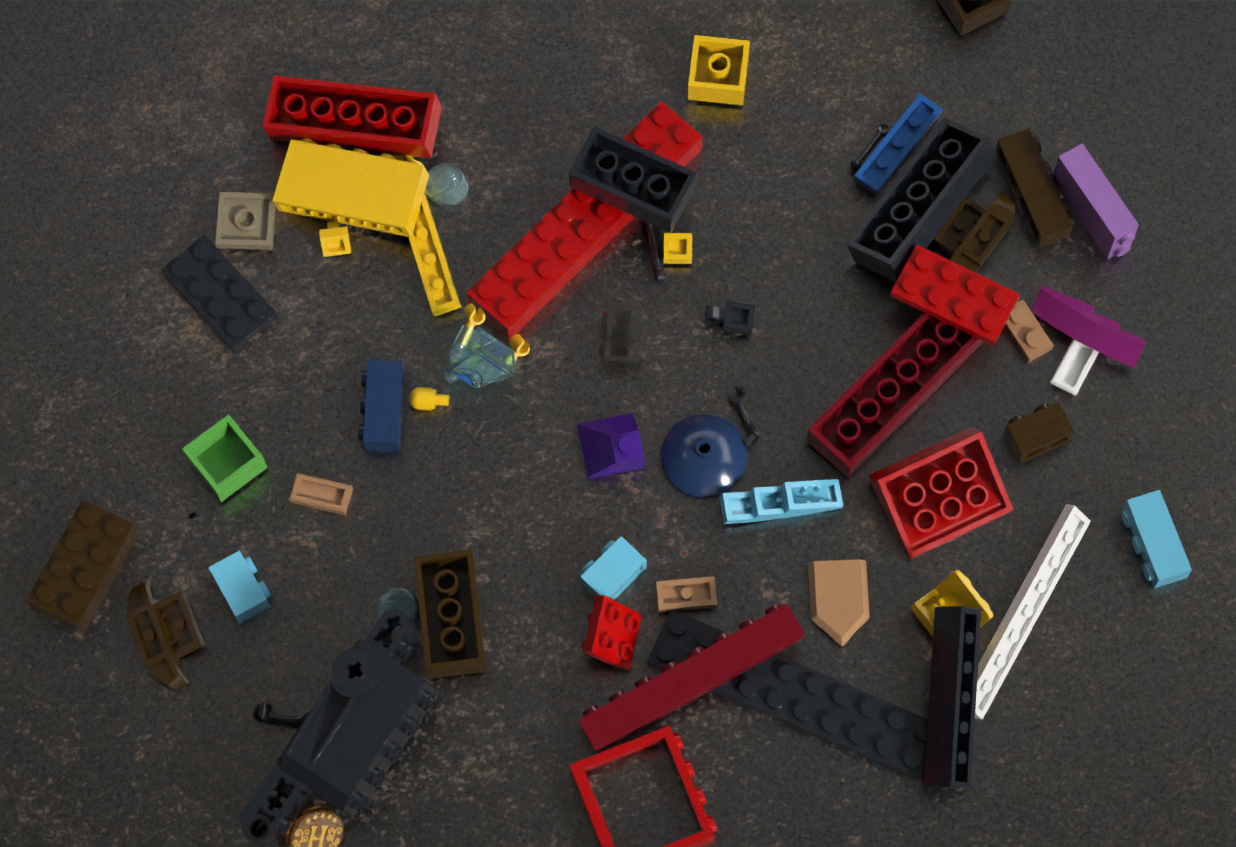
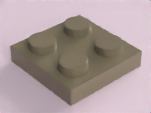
M219 192L216 248L273 250L276 206L272 202L274 193Z

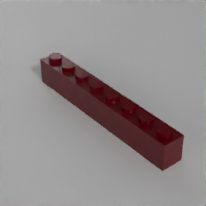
M777 603L764 611L766 616L757 621L752 617L738 625L740 630L731 635L725 632L712 640L714 644L705 650L700 646L686 654L687 660L679 664L673 661L660 669L662 672L660 675L654 678L648 675L634 683L636 688L627 693L624 690L618 691L608 698L610 701L608 704L600 708L596 704L583 711L584 717L579 719V722L595 751L600 753L806 638L788 603L784 606Z

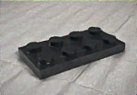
M205 235L161 269L166 279L234 352L278 317L277 312Z

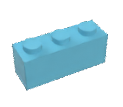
M1157 490L1127 500L1121 515L1127 528L1130 527L1133 533L1132 544L1137 554H1141L1145 563L1142 565L1147 581H1152L1154 588L1187 578L1192 569L1161 491Z

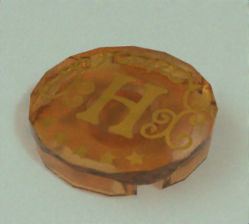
M317 806L302 812L304 815L299 819L295 818L286 834V847H339L343 838L344 826L340 817L331 809Z

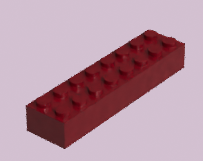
M924 313L808 429L806 441L849 479L984 341Z

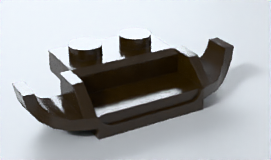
M1001 192L985 210L965 197L931 243L952 256L950 261L976 272L981 268L983 262L1008 228L1011 227L1015 213V201Z
M150 579L145 580L132 588L128 597L127 614L125 616L144 667L148 668L157 679L167 686L179 690L190 684L179 668V664L182 663L180 658L205 646L186 594L179 591L158 602V600L152 597Z

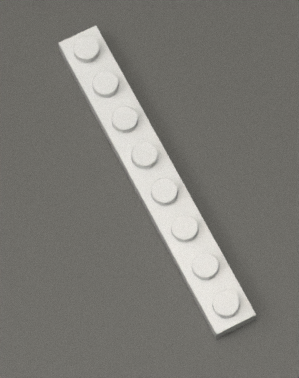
M1065 505L978 664L975 718H984L1091 522L1075 505Z

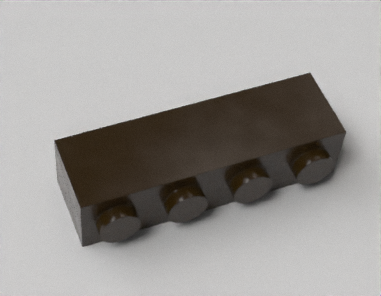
M1030 129L998 139L995 149L996 154L1038 248L1070 237L1073 225L1075 224L1071 211L1069 209L1066 210L1063 205L1061 188L1059 185H1054L1051 178L1053 173L1049 162L1044 161L1041 156L1042 148L1039 139L1036 136H1032Z

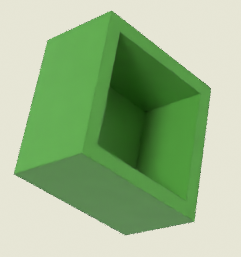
M229 414L182 448L188 462L220 502L224 501L267 468L264 457Z

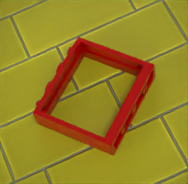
M670 726L569 765L571 775L600 847L615 846L585 771L662 741L666 742L702 830L663 847H702L714 842V832L718 831L712 814L707 816L702 806L706 804L701 787L695 788L691 777L695 776L692 764L689 759L684 761L680 750L684 749L682 740L678 732L673 734Z

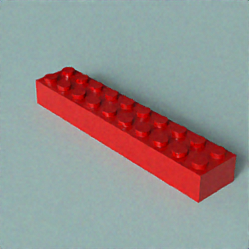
M661 101L623 139L685 167L702 150L703 136ZM572 188L467 292L468 304L472 303L476 307V312L480 307L485 313V320L510 341L634 216Z

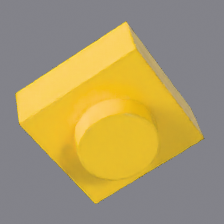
M664 233V264H692V233Z

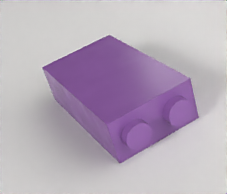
M1083 143L1058 156L1052 180L1055 185H1059L1064 198L1106 259L1114 255L1120 257L1126 254L1131 249V244L1135 239L1139 224Z

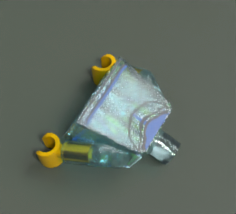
M472 303L468 304L464 309V314L468 321L466 325L462 324L449 349V366L443 370L446 380L454 383L461 379L473 388H479L493 382H501L507 377L515 375L517 358L529 353V344L520 334H516L510 339L509 345L511 348H509L482 328L478 327L474 330L475 325H480L485 321V313L480 307L476 312V307Z

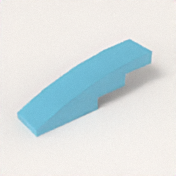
M838 479L784 482L781 486L756 487L749 492L722 493L719 496L724 524L782 519L841 509L843 507Z

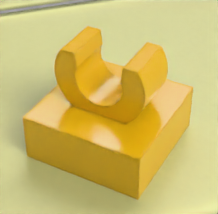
M339 220L327 222L328 229L319 230L323 257L351 254L347 226L339 227Z

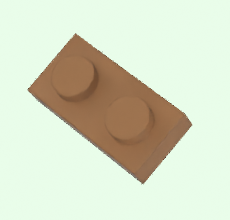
M1025 301L1017 302L1004 327L1029 363L1052 350L1054 345Z
M715 576L656 581L659 613L670 612V610L685 611L717 608Z

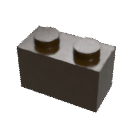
M1057 402L1051 406L1049 403L1042 404L1034 410V413L1024 417L1023 414L1013 417L1008 421L1004 435L1020 464L1070 442L1074 435V430L1060 403Z

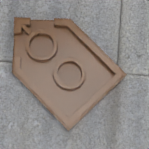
M856 559L809 562L808 581L811 621L824 630L842 648L853 634L870 618L866 561Z

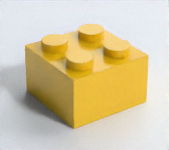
M694 35L688 82V100L743 105L750 41Z

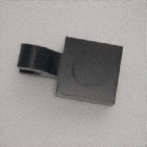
M727 301L726 309L706 306L704 323H724L723 331L751 335L755 305Z

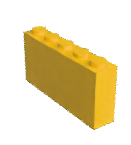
M302 138L301 141L291 139L272 202L281 212L326 221L339 220L341 224L412 237L429 174L424 165L417 160L407 159L405 162L396 160L395 157L387 154L374 156L362 149L349 151L336 144L323 146L310 139Z

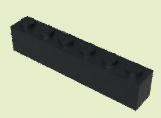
M965 606L935 607L924 786L944 789H971L981 609Z

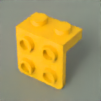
M960 570L952 572L935 589L910 606L932 637L935 607L965 606L981 609V627L993 617L988 603L980 597L970 580Z

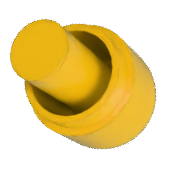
M417 387L410 392L409 403L417 410L431 411L436 409L437 405L449 406V395L437 394V389Z

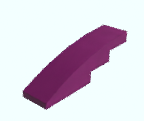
M1041 286L1031 307V312L1078 342L1130 367H1135L1145 347V339L1119 329L1120 323L1094 313V306Z

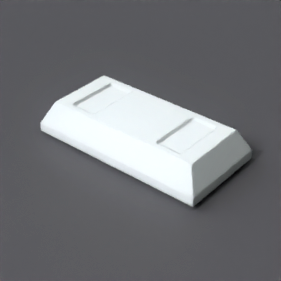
M1073 339L1050 383L1076 396L1099 352Z

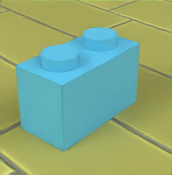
M622 536L616 542L611 540L601 551L603 555L595 562L593 560L589 561L580 572L582 574L580 576L581 585L594 598L596 595H605L615 600L647 568V560Z
M240 550L208 567L239 624L270 608L267 598L271 596L264 581L259 583L256 581L253 574L258 571L249 556L244 559Z

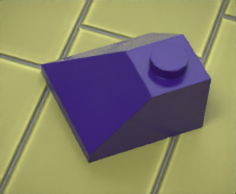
M633 413L577 424L588 479L645 468L644 452Z

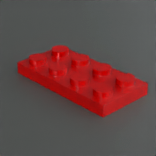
M916 244L890 296L994 346L1020 294Z

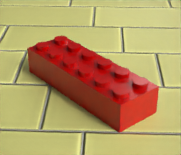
M274 75L262 127L270 140L290 142L291 139L301 141L302 138H305L323 146L336 144L347 149H362L365 151L432 158L442 106L436 93Z

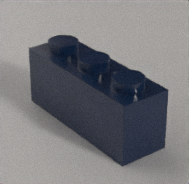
M368 360L367 370H362V387H366V397L360 398V414H364V424H359L358 440L363 441L365 451L400 452L404 387L403 362Z

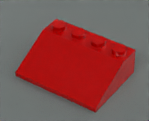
M972 427L868 475L876 496L910 559L1014 510L982 431Z

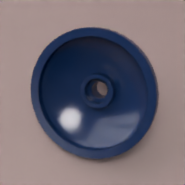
M709 414L693 415L679 421L667 433L661 448V464L665 476L676 489L692 497L712 498L728 492L740 481L747 465V447L743 444L744 439L741 433L727 420ZM706 446L710 451L708 453H701L699 448Z

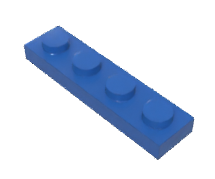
M919 94L854 175V180L877 195L939 118L943 109L922 94Z

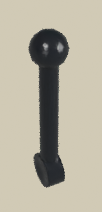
M886 124L878 126L876 135L858 158L850 162L852 169H859L861 161L879 138L887 135L888 126Z

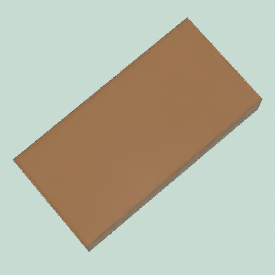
M296 473L289 501L290 503L346 516L353 486Z

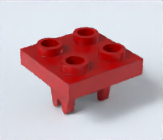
M596 595L592 613L587 616V620L590 623L586 640L581 643L583 652L621 671H630L642 614L605 595Z

